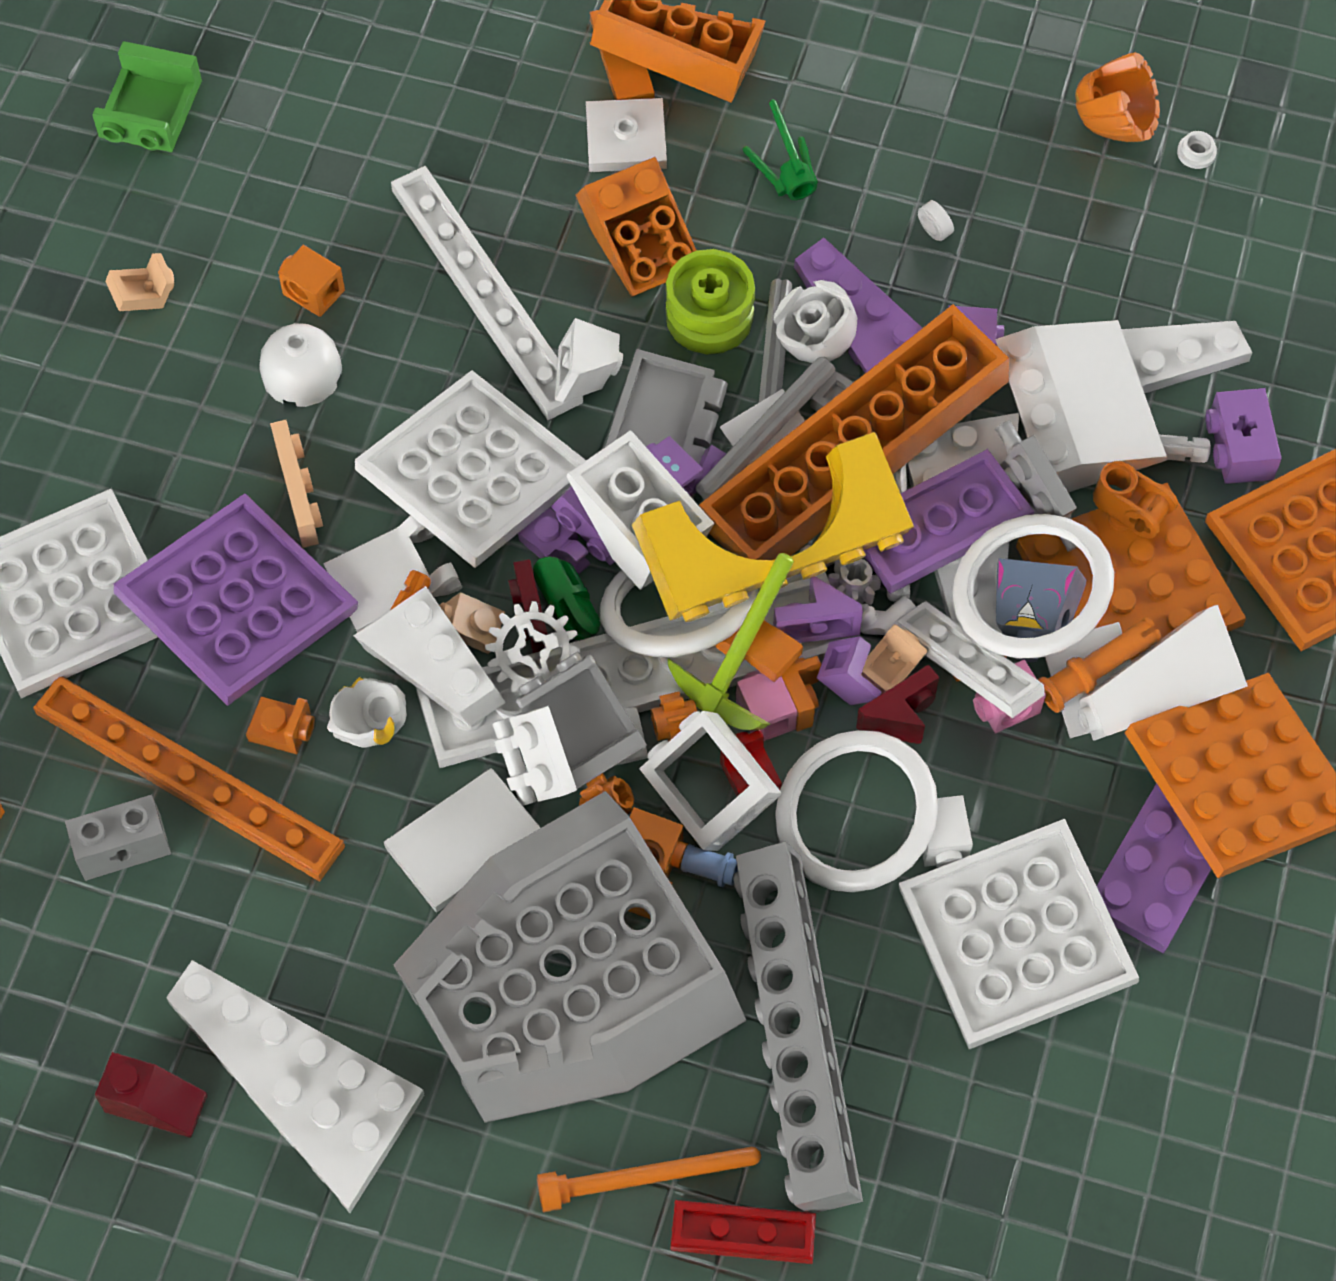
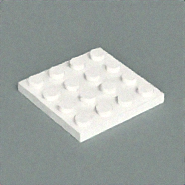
M471 370L356 458L355 470L476 568L545 512L571 486L567 478L568 472L586 460Z
M112 489L0 537V655L21 698L52 685L59 677L68 678L158 637L114 594V583L145 563L147 558Z
M1065 819L899 883L900 892L968 1049L1139 982V976Z

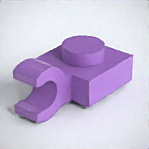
M550 507L518 533L519 541L540 559L556 557L570 562L578 575L590 565V562L584 558L588 554V550L577 541V532L566 529L558 521L556 512Z

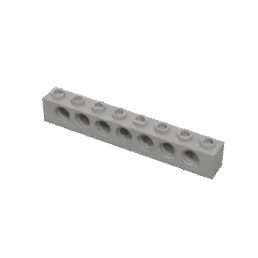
M785 841L737 855L738 872L734 873V884L739 897L744 902L745 913L741 914V926L745 937L750 940L752 955L748 956V968L754 982H757L760 997L755 999V1010L760 1023L765 1027L767 1041L762 1043V1051L765 1062L772 1069L774 1085L770 1086V1099L774 1110L779 1113L782 1129L777 1131V1141L783 1157L787 1158L789 1175L785 1176L786 1192L789 1200L798 1208L809 1213H819L863 1202L801 855ZM778 890L776 899L771 904L765 906L767 896L773 891ZM785 932L783 942L779 946L772 948L774 938L778 934ZM793 974L791 984L786 989L779 991L782 979L787 975ZM800 1017L799 1027L793 1033L787 1034V1026L790 1021ZM808 1060L806 1072L801 1077L794 1078L797 1065L802 1061ZM815 1104L816 1112L814 1117L810 1121L802 1123L804 1110L808 1106ZM823 1149L824 1157L822 1162L817 1167L810 1169L811 1156L817 1150Z

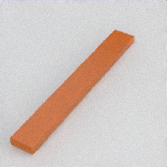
M64 677L56 679L33 707L38 716L319 882L345 848L344 841Z

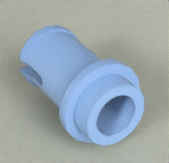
M692 844L687 846L681 863V870L683 872H690L716 880L720 887H724L725 884L733 886L734 873L738 872L737 861L733 853L727 852L724 856L703 850Z

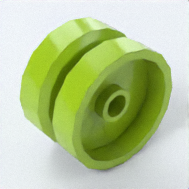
M707 249L697 250L681 257L670 269L666 281V319L668 330L676 342L690 351L702 354L724 353L739 346L749 335L754 321L755 284L753 274L745 262L732 253Z

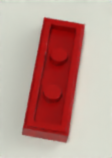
M675 1200L671 1251L812 1264L816 1213Z

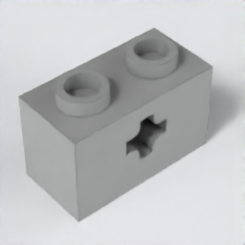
M152 794L65 821L74 858L85 881L171 854L163 822Z

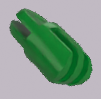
M544 557L537 560L533 566L534 579L548 605L554 606L553 615L558 617V619L565 615L569 618L563 626L566 632L576 630L578 635L573 639L577 641L591 638V634H597L601 625L599 616L589 600V591L584 586L572 563L556 557Z

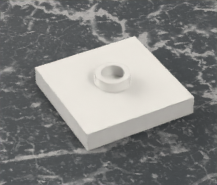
M663 98L586 101L589 172L622 171L655 156L660 168L667 169Z

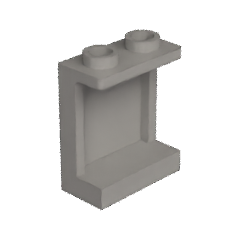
M576 652L556 665L560 672L544 681L543 677L539 675L519 687L518 689L522 696L515 699L523 713L549 706L569 768L578 789L641 750L647 744L628 717L592 655L588 654L582 658L580 653Z

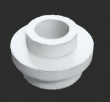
M1193 131L1187 134L1179 142L1177 149L1180 161L1194 169L1210 166L1217 154V147L1213 138L1202 131Z

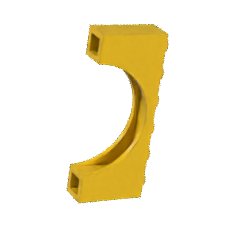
M875 432L836 445L826 456L833 489L832 504L827 523L812 546L791 556L794 563L781 588L788 585L787 578L801 574L803 580L809 579L827 571L825 564L840 559L842 566L858 561L866 556L864 550L878 546L880 552L894 548L904 542L902 536L914 527ZM680 500L642 513L632 524L670 621L683 616L685 622H690L709 614L708 607L723 602L724 607L728 608L748 600L749 596L747 593L761 588L775 561L744 558L715 545L692 523Z

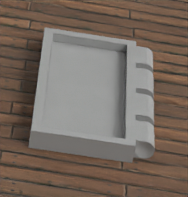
M636 349L605 447L630 430L645 447L651 443L657 445L670 436L699 464L706 450L703 447L710 446L719 417L715 412L721 410L728 383L722 379L714 378L715 370Z

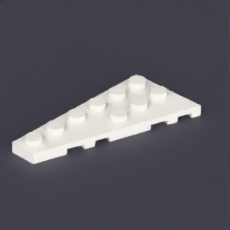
M1019 413L955 424L906 464L911 488L986 449L1001 464L1007 457V448L995 429L1004 422L1011 420L1018 433ZM1009 542L997 548L986 558L976 575L973 591L975 606L980 616L992 629L1000 633L1002 631L996 624L998 558L1008 559ZM964 556L934 571L946 615L959 625L961 624L955 614L952 594L953 581Z
M192 960L166 997L169 1004L198 1038L207 1045L223 1067L238 1081L248 1096L291 1146L300 1153L322 1182H325L338 1197L347 1211L351 1213L425 1096L423 1089Z

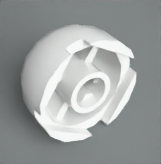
M824 280L813 281L816 286L805 290L799 286L793 289L780 302L774 314V322L777 325L776 335L783 347L798 360L813 363L819 357H826L830 362L840 357L851 346L856 336L858 318L852 302L843 288L834 282Z
M294 323L281 327L268 338L261 349L260 373L266 391L276 401L284 404L283 400H286L288 402H296L297 407H307L322 402L334 393L337 388V380L340 374H342V364L334 341L323 330L309 324Z

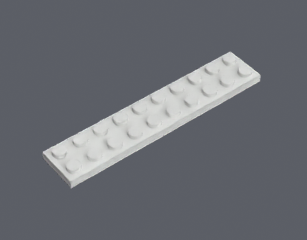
M826 573L815 576L830 585ZM810 578L788 583V585L781 588L764 621L773 625L774 608L784 607L791 603L808 604ZM723 602L708 607L709 614L690 622H685L683 616L670 621L667 616L629 628L654 636L685 634L713 623L730 610L731 607L725 608ZM607 633L569 643L570 646L580 648L582 658L588 654L592 655L624 709L636 707L638 713L660 707L659 696L680 691V695L684 700L689 699L676 683L668 667V658L707 684L712 683L726 656L713 646L696 653L681 656L652 657L637 654L621 647ZM851 637L800 643L803 645V651L799 658L809 659L818 656L821 662L824 659L829 642ZM562 647L551 650L546 663L550 673L560 661ZM539 652L526 655L536 662L538 669H541ZM744 660L729 687L737 685V681H740L745 675L757 669ZM521 663L509 666L519 676L535 678L530 667ZM488 666L482 668L506 703L471 727L416 687L439 768L496 753L494 741L497 740V736L492 723L505 718H509L510 721L511 717L523 713L515 699L522 696L519 689L515 693L511 692L513 681L510 678L500 683L496 680L502 672L499 666L495 668H489Z

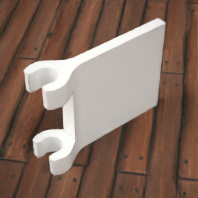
M411 515L397 528L323 563L327 572L358 601L357 610L349 616L357 633L390 611L400 590H405L404 582L412 570L419 571L431 579L428 590L433 597L449 595L463 588L452 563L440 566L429 576L413 543L425 541L435 535Z

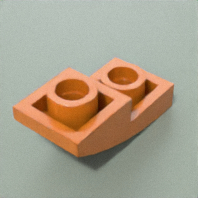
M763 621L743 661L746 660L775 682L802 655L803 645L777 627ZM739 629L729 638L716 644L715 647L726 655Z

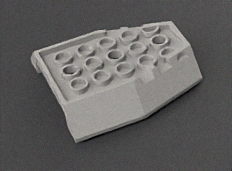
M606 791L491 856L393 965L416 1005H419L458 1072L462 1085L484 1123L629 1092L746 1021L728 977L631 818ZM634 907L645 909L651 918L649 925L642 930L629 928L624 921V915L629 909ZM560 953L569 958L572 966L566 975L554 977L547 973L544 963L552 954ZM481 1000L490 1006L491 1015L486 1022L472 1024L466 1020L464 1010L472 1001Z

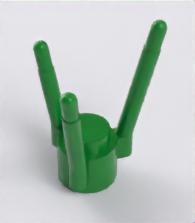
M772 99L769 105L790 157V160L785 162L780 168V179L750 147L744 146L742 150L750 161L774 185L779 196L787 194L791 200H801L816 190L818 180L813 172L805 138L803 136L798 137L801 159H799L777 101Z

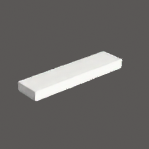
M927 601L894 622L901 629L913 633L918 638L920 644L927 649L925 654L927 657L1011 718H1014L1045 695L1044 684L1003 655L996 654L977 644L965 633L961 625Z

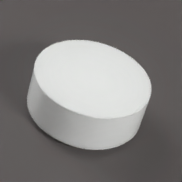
M930 200L918 209L920 223L933 239L942 241L954 232V226L949 215L937 202Z

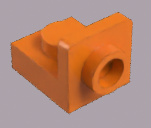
M818 656L809 659L798 658L781 675L797 709V732L813 726L815 709L819 707L816 693L811 684L819 681L817 675L821 662Z
M261 697L246 732L248 741L297 755L302 741H308L314 729L315 717L311 716L308 700L298 698L296 704L291 705Z

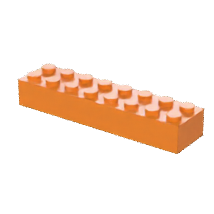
M954 304L951 305L700 503L699 507L714 522L709 534L724 549L744 558L775 560L779 553L793 555L823 531L827 523L832 504L833 489L826 456L836 445L875 432L891 472L894 474L1009 382V357Z

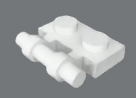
M549 706L511 717L510 721L509 718H505L492 723L497 736V740L494 741L497 753L503 754L510 777L506 778L510 791L515 790L518 801L522 806L537 800L539 802L564 796L577 790Z

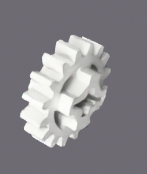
M532 601L529 612H523L520 605L516 604L514 605L515 616L510 619L506 614L501 613L499 618L504 626L501 629L490 627L489 633L496 637L497 640L496 643L485 645V650L495 652L496 658L487 663L488 667L495 668L499 666L502 672L496 679L499 683L507 678L513 681L511 692L515 693L520 685H524L532 679L519 676L509 668L510 665L521 663L531 668L534 677L541 675L544 681L560 672L557 666L551 673L548 670L546 661L551 650L562 647L559 663L568 658L569 655H573L576 652L580 653V648L570 646L569 640L578 635L577 631L571 630L566 632L563 626L569 618L565 615L555 620L552 617L554 613V606L552 605L546 609L545 613L538 612L537 602ZM530 620L545 622L556 632L544 635L534 630ZM516 626L519 638L515 646L503 651V643L507 633L512 627ZM524 629L528 631L529 637H532L535 643L543 642L545 649L539 652L541 669H538L536 662L530 656L523 657L520 653V649L526 646Z

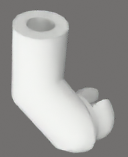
M901 596L886 611L875 610L874 607L868 604H861L863 610L861 632L863 634L886 635L894 625V622L912 611L916 606L906 596Z

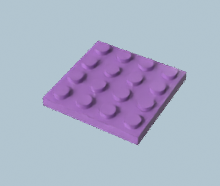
M245 493L114 583V594L227 706L343 622L358 608V601Z

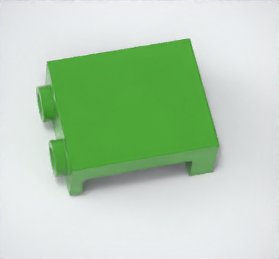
M123 41L118 52L122 69L105 108H95L93 112L98 136L111 142H125L142 146L148 150L158 149L172 152L202 82L197 58L193 55Z

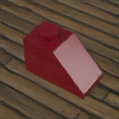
M112 1052L95 1092V1097L105 1113L191 1138L206 1101L207 1092L155 1064Z

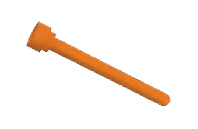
M746 1147L567 1179L566 1174L557 1176L556 1171L537 1174L542 1211L548 1212L562 1209V1204L570 1203V1198L753 1166L760 1162L761 1152L756 1147Z

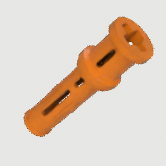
M1145 617L1141 622L1095 650L1083 659L1072 657L1067 660L1066 667L1049 678H1039L1038 681L1044 684V692L1046 694L1044 701L1048 707L1055 713L1061 712L1065 708L1064 704L1082 692L1086 694L1092 692L1097 685L1096 680L1154 643L1160 642L1162 637L1158 628L1145 637L1141 636L1142 633L1153 627L1155 623L1150 618Z

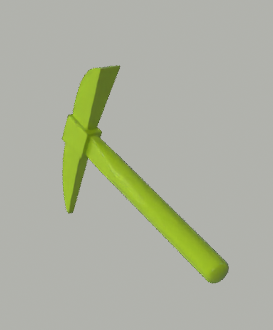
M779 553L712 683L705 684L668 658V667L676 683L691 700H694L696 707L702 711L718 713L725 723L738 729L761 730L770 725L767 721L729 700L730 694L727 693V690L794 563L793 558L785 553Z

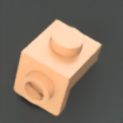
M155 253L151 255L147 268L109 270L105 282L119 311L164 308L169 293L174 288V275L172 270L167 267L162 254Z
M461 592L446 603L443 602L439 605L466 645L487 654L490 653V651L485 650V645L496 643L497 638L489 633L490 627L501 629L502 622L499 615L505 613V611Z
M894 624L867 656L861 675L883 694L907 678L927 653V649L920 644V641L913 633L903 630Z

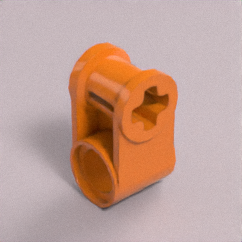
M1122 461L1110 462L1103 467L1093 492V501L1101 511L1128 526L1135 534L1147 539L1154 538L1157 535L1160 522L1166 514L1172 513L1178 507L1177 497L1170 489L1154 482L1135 470L1131 465ZM1108 485L1118 486L1122 491L1114 490Z

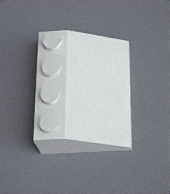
M1118 320L1034 326L995 339L997 346L1009 357V384L1027 438L1032 435L1035 436L1067 492L1096 484L1103 467L1110 462L1122 461L1131 465L1135 470H1139L1167 461L1163 444Z

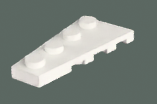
M1236 321L1121 329L1144 393L1249 362L1252 351Z

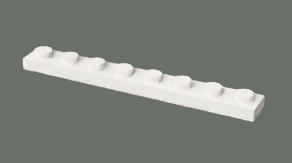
M423 166L392 181V192L546 419L550 420L582 404L583 396L565 402L555 400L557 356L427 167Z

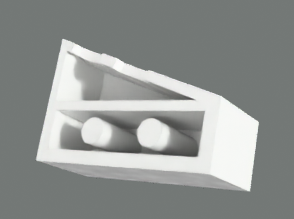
M426 586L353 635L368 653L381 660L398 675L415 685L469 727L506 703Z

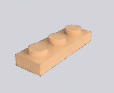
M287 420L270 423L302 548L317 545L319 542L315 528L323 527L317 502L309 504L306 493L314 492L308 467L300 469L297 459L304 458L299 433L290 435Z

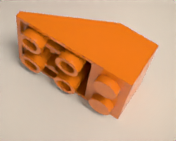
M656 156L585 185L576 194L593 235L631 297L666 283L670 269L680 258L697 251Z

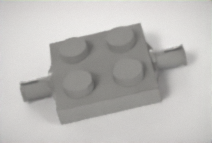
M1011 420L999 425L995 431H997L1007 448V457L1000 466L1032 507L1034 514H1050L1071 519V514L1077 507L1035 436L1032 435L1022 441ZM1060 537L1067 552L1077 548L1071 541Z

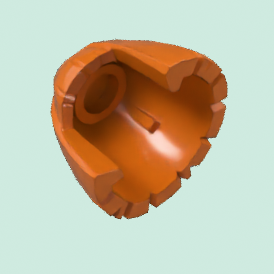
M1134 52L1119 57L1088 73L1079 82L1075 92L1076 108L1084 125L1095 134L1125 142L1145 141L1151 139L1154 135L1160 113L1159 100L1155 98L1158 95L1155 79L1151 78L1153 76L1151 68L1147 65V61L1144 60L1142 55Z

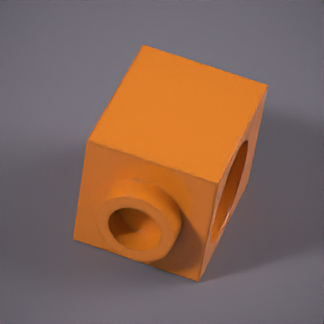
M302 245L294 255L288 256L282 262L278 271L283 295L318 317H321L345 291L341 267L305 245Z

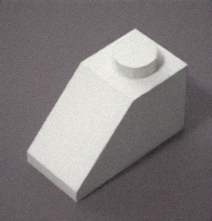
M577 318L574 319L558 349L555 400L565 402L601 390L609 376H615L618 373L623 361V353L619 352V334Z

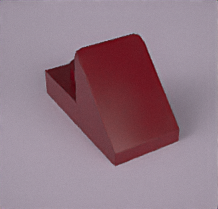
M930 665L914 673L859 708L856 728L864 731L882 732L904 742L920 744L923 739L925 725L916 713L925 710L934 702L939 676Z

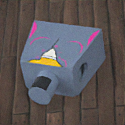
M998 558L996 624L1004 635L1016 638H1036L1061 629L1074 618L1086 586V578L1077 566ZM1015 658L1020 661L1025 659L1026 662L1038 661V658Z

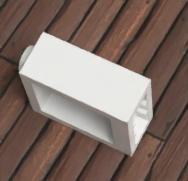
M697 711L681 722L679 725L681 731L670 741L664 740L653 747L647 754L649 760L639 769L700 847L707 851H718L781 796L782 793L718 713L708 711L700 713V711ZM707 732L750 786L705 825L664 773V770Z

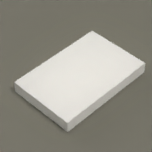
M490 768L384 841V845L393 859L437 913L447 906L491 856L537 831L540 827L495 771Z

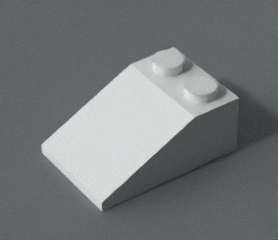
M631 430L567 474L571 486L612 559L640 590L654 581L632 527L633 522L640 514L680 500L692 523L705 537H707L714 525V522Z

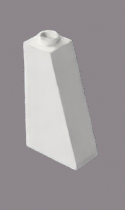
M1218 605L1209 607L1190 617L1163 637L1160 642L1152 645L1095 687L1092 692L1079 699L1081 706L1078 710L1079 720L1084 731L1091 733L1093 741L1126 730L1134 722L1177 706L1191 707L1248 686Z

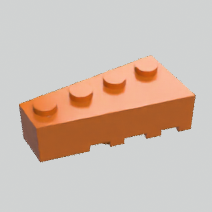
M604 0L597 13L590 45L732 103L757 51L766 21L752 18L751 23L734 20L733 13L718 11L717 16L695 11V5L686 3L669 6L662 4L661 0Z

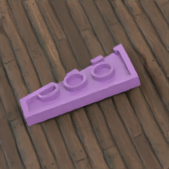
M822 238L795 258L794 269L806 288L816 286L813 281L824 280L834 282L846 291L858 318L856 336L848 349V353L854 363L860 365L864 373L868 372L922 329L917 322L825 238Z

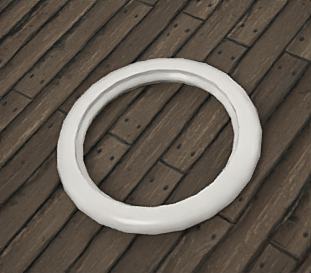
M1033 514L1006 520L985 532L971 545L962 558L953 581L952 601L955 614L966 634L977 644L996 654L1019 659L1040 658L1055 654L1078 643L1098 624L1106 612L1113 594L1114 568L1110 554L1100 538L1086 526L1071 519L1050 514ZM1033 534L1060 536L1074 543L1083 551L1088 559L1093 580L1092 591L1087 604L1080 614L1068 625L1040 637L1016 638L1006 636L992 629L982 619L976 609L973 597L974 581L981 565L997 548L1013 539Z
M621 570L605 589L600 604V621L605 632L617 644L634 653L652 657H675L692 654L715 646L740 629L759 589L748 592V600L732 606L722 617L704 628L673 636H654L640 633L625 624L621 616V603L635 584Z
M857 730L836 734L818 742L805 752L788 772L780 789L782 795L778 797L775 812L778 839L780 843L786 841L801 855L804 877L812 883L830 890L858 892L875 889L894 881L914 865L927 848L934 832L938 800L936 785L930 770L914 749L900 739L882 732ZM856 751L874 752L889 758L899 765L910 779L916 799L914 825L907 840L886 861L871 868L855 871L831 867L813 856L801 839L796 816L799 796L805 783L815 770L828 760L844 753Z

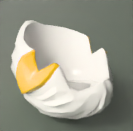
M359 677L352 686H344L334 695L330 704V720L327 729L333 732L335 738L358 747L366 748L384 745L391 740L392 736L400 730L406 721L405 694L397 685L373 678L362 679Z

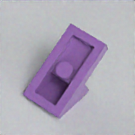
M814 576L810 578L809 603H791L784 607L774 608L773 626L799 643L858 636L861 632L862 605Z

